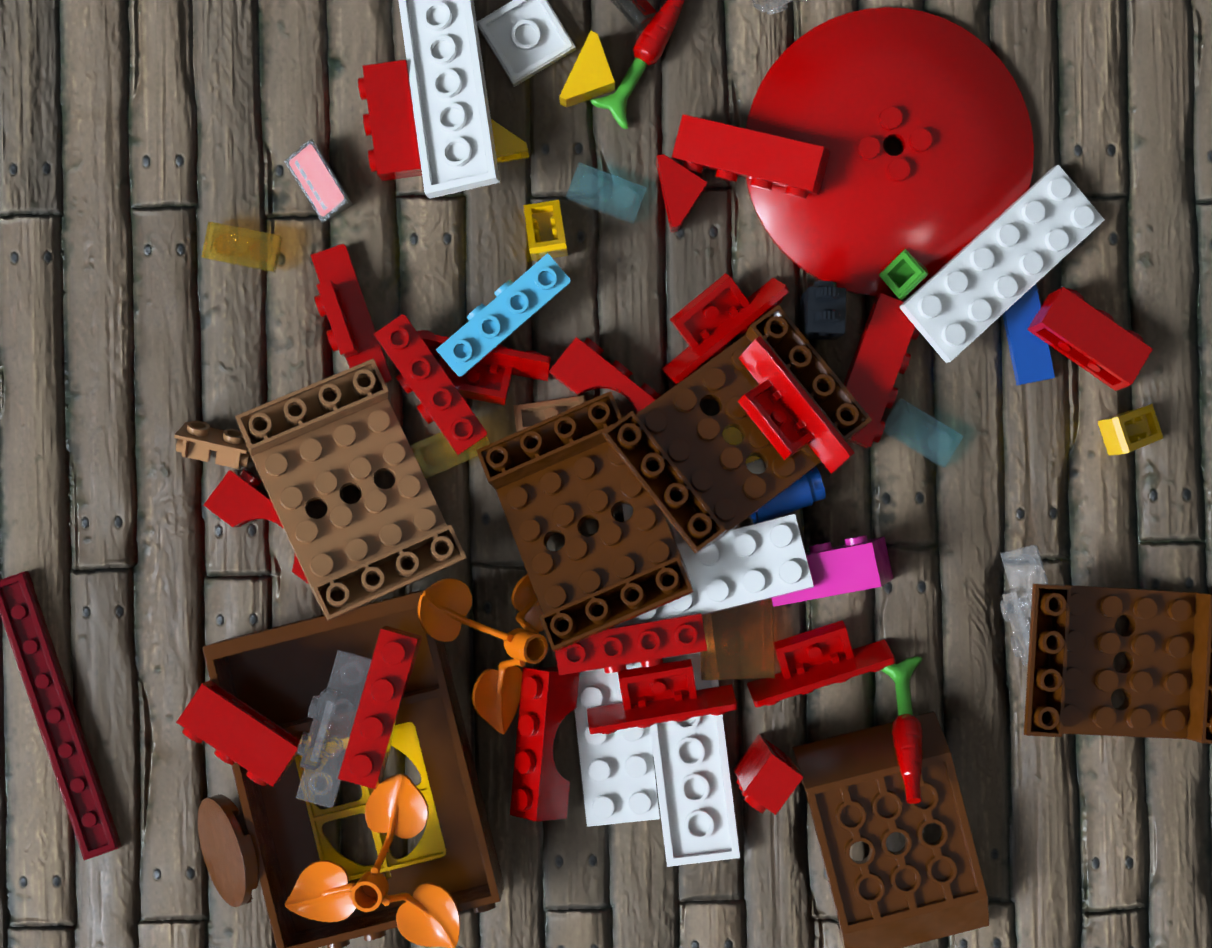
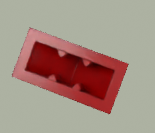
M665 154L657 155L656 166L670 232H678L705 191L708 182Z

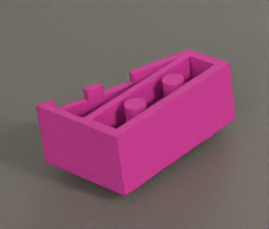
M861 535L845 539L846 545L832 547L831 542H825L809 546L810 552L806 553L814 587L771 598L773 607L882 587L893 580L885 537L868 540L867 535Z

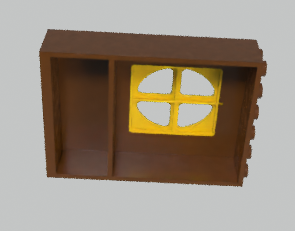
M424 590L368 603L327 621L325 615L221 640L202 647L211 681L305 743L281 780L273 787L269 784L264 787L253 782L246 775L248 770L236 762L234 765H231L247 831L251 835L255 848L259 879L276 948H318L326 945L327 948H342L350 944V939L364 936L365 941L381 938L386 935V930L397 928V910L406 902L404 900L391 902L388 906H384L381 903L377 909L371 912H363L356 908L348 918L339 922L311 920L285 907V902L290 896L300 874L306 867L316 861L329 860L341 865L348 873V884L357 883L361 876L370 872L374 866L361 865L344 857L330 844L322 829L323 824L356 814H365L367 800L374 789L361 786V799L325 809L317 806L315 798L319 776L325 764L337 751L347 748L380 629L384 626L423 636L414 669L400 705L391 746L405 754L419 771L421 783L416 785V787L425 797L429 810L422 838L407 856L395 858L392 856L389 848L380 869V873L386 877L389 884L387 894L393 895L406 892L413 896L414 891L420 884L429 882L446 889L456 902L459 912L473 909L474 913L486 912L496 907L495 903L501 901L505 885L444 642L435 640L427 635L418 618V603ZM372 831L377 855H379L387 834Z

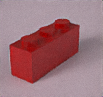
M398 60L363 65L364 77L358 78V87L361 100L367 99L369 113L363 114V123L366 136L372 135L374 149L368 150L371 172L377 171L381 181L422 176L407 61Z
M1065 287L1047 296L1027 329L1115 391L1133 384L1153 350L1143 342L1144 340L1139 334L1131 330H1125L1114 322V318L1109 313L1095 309L1084 301V297L1079 292Z
M211 680L201 684L176 722L184 728L182 732L186 737L199 744H202L203 741L216 749L214 754L219 759L230 765H234L236 762L248 770L246 773L248 778L264 787L267 784L273 787L281 780L305 744Z

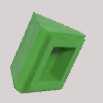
M904 249L879 276L902 301L928 275V270Z

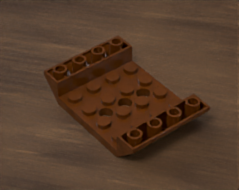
M779 305L751 324L742 338L636 415L631 411L602 432L603 437L695 554L720 540L822 463L808 445L784 460L737 402L745 393L759 385L739 360L740 355L759 336L763 338L846 442L872 421ZM705 399L715 400L719 405L720 412L717 415L708 416L701 411L700 402ZM729 427L737 428L742 434V442L737 445L727 443L723 438V431ZM751 456L760 457L765 463V471L761 474L750 472L746 466V459Z
M611 391L476 450L488 483L496 490L541 607L543 615L539 617L553 652L694 592L686 565L665 514L602 435V432L623 418ZM623 504L632 506L633 514L629 520L625 522L615 520L614 513L617 507ZM588 519H596L599 522L598 531L593 536H583L580 530L583 522ZM556 533L563 534L565 536L564 546L558 551L548 550L547 541L550 536Z
M1033 584L1024 735L1062 737V734L1172 738L1189 739L1199 743L1212 744V594L1063 584ZM1125 615L1129 621V628L1126 633L1119 635L1116 631L1115 623L1120 616ZM1123 652L1127 658V664L1123 670L1117 672L1113 666V660L1117 653ZM1120 688L1124 692L1125 700L1119 708H1114L1111 703V696L1115 690Z
M934 711L915 715L922 727V771L920 782L922 801L917 804H909L906 801L905 785L893 743L892 725L894 721L792 747L797 768L804 777L801 783L805 788L839 922L837 926L843 948H903L989 926L988 896L950 749ZM936 823L941 827L940 838L932 843L925 842L922 838L923 828L927 824ZM894 832L902 833L906 839L904 847L897 852L889 851L886 847L887 837ZM859 841L867 843L870 848L867 858L862 861L853 860L849 852L851 846Z

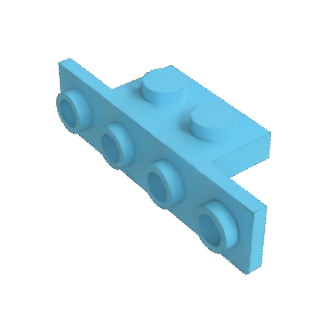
M547 253L515 282H512L510 279L500 286L494 293L496 298L487 306L482 303L466 317L469 321L440 345L436 351L454 372L462 377L566 288L571 282L570 278Z

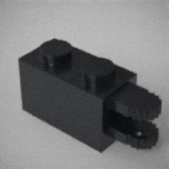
M833 281L814 282V286L808 287L801 295L800 332L806 339L837 340L845 334L846 288L837 287V282Z

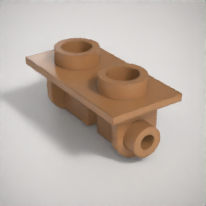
M202 421L185 422L174 435V438L178 439L176 452L182 453V457L208 462L212 450L217 451L215 464L239 470L241 467H249L251 455L247 453L249 450L241 430H220L211 428L209 424Z

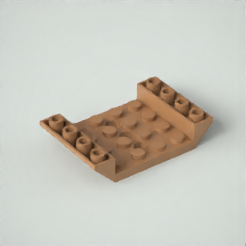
M374 359L235 416L255 467L308 584L327 621L466 559V555L452 525L447 526L393 411L388 400V388ZM380 471H388L394 476L395 484L389 489H381L374 483L375 475ZM349 485L357 487L362 495L360 500L354 504H347L342 501L340 492L344 487ZM313 500L324 502L328 509L325 516L319 519L309 517L305 511L309 502Z

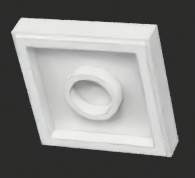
M512 0L477 21V27L514 87L576 50V46L548 0Z

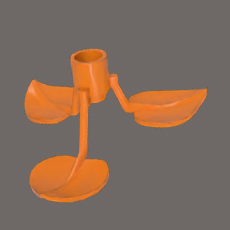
M526 574L518 581L511 596L512 605L519 611L515 616V620L522 628H516L508 633L466 618L465 616L469 613L472 606V595L469 587L464 582L454 578L439 580L423 591L418 603V618L427 635L442 642L453 641L459 635L461 625L464 624L503 639L507 654L514 658L500 662L498 670L487 669L482 672L472 692V703L477 714L498 733L505 734L520 703L522 671L515 665L524 667L526 662L537 664L544 659L548 650L546 638L539 634V632L544 630L539 617L543 613L529 576Z
M400 773L386 778L373 790L365 806L367 826L374 832L387 833L384 844L371 871L363 874L357 883L348 884V873L341 865L329 860L316 861L306 867L300 874L290 896L285 902L287 909L311 920L339 922L348 918L356 908L363 912H371L377 909L381 903L384 906H388L391 902L404 900L406 902L399 907L396 914L397 927L403 937L416 945L425 947H456L460 935V915L456 902L446 889L437 884L426 882L416 888L413 896L406 892L388 895V881L380 873L394 835L402 839L413 838L424 829L428 820L429 810L425 797L407 775Z

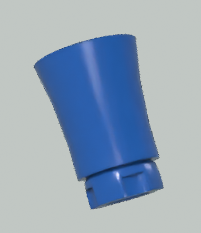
M815 467L750 516L753 523L757 524L773 520L793 511L812 506L813 502L825 499V488L818 468Z

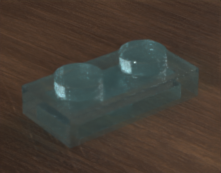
M579 162L566 199L634 224L647 187Z
M902 398L898 400L887 418L883 431L942 468L946 467L964 437Z

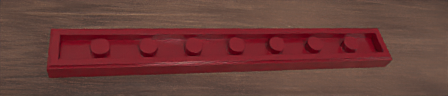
M29 571L1 579L0 615L83 859L87 860L119 849L122 845Z

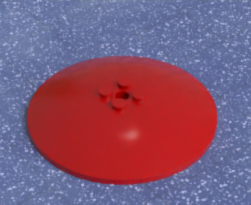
M881 7L849 12L814 27L798 38L781 54L762 80L753 99L745 128L823 146L830 151L819 195L808 193L807 199L785 194L787 187L773 184L772 190H765L751 186V179L745 178L748 193L762 226L777 247L793 263L817 280L837 282V287L846 288L847 292L876 297L880 293L890 297H897L879 274L904 249L928 270V275L907 296L915 293L1030 188L1033 172L1034 143L1029 113L1021 91L1003 62L986 44L961 26L940 16L908 8ZM896 137L901 141L903 151L900 155L891 156L885 152L883 142L886 138Z

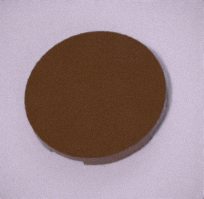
M218 794L205 798L199 806L198 834L207 870L217 891L230 906L239 907L252 902V890L258 886L257 857L251 835H245L241 824L235 817V815L239 814L238 808L228 797Z

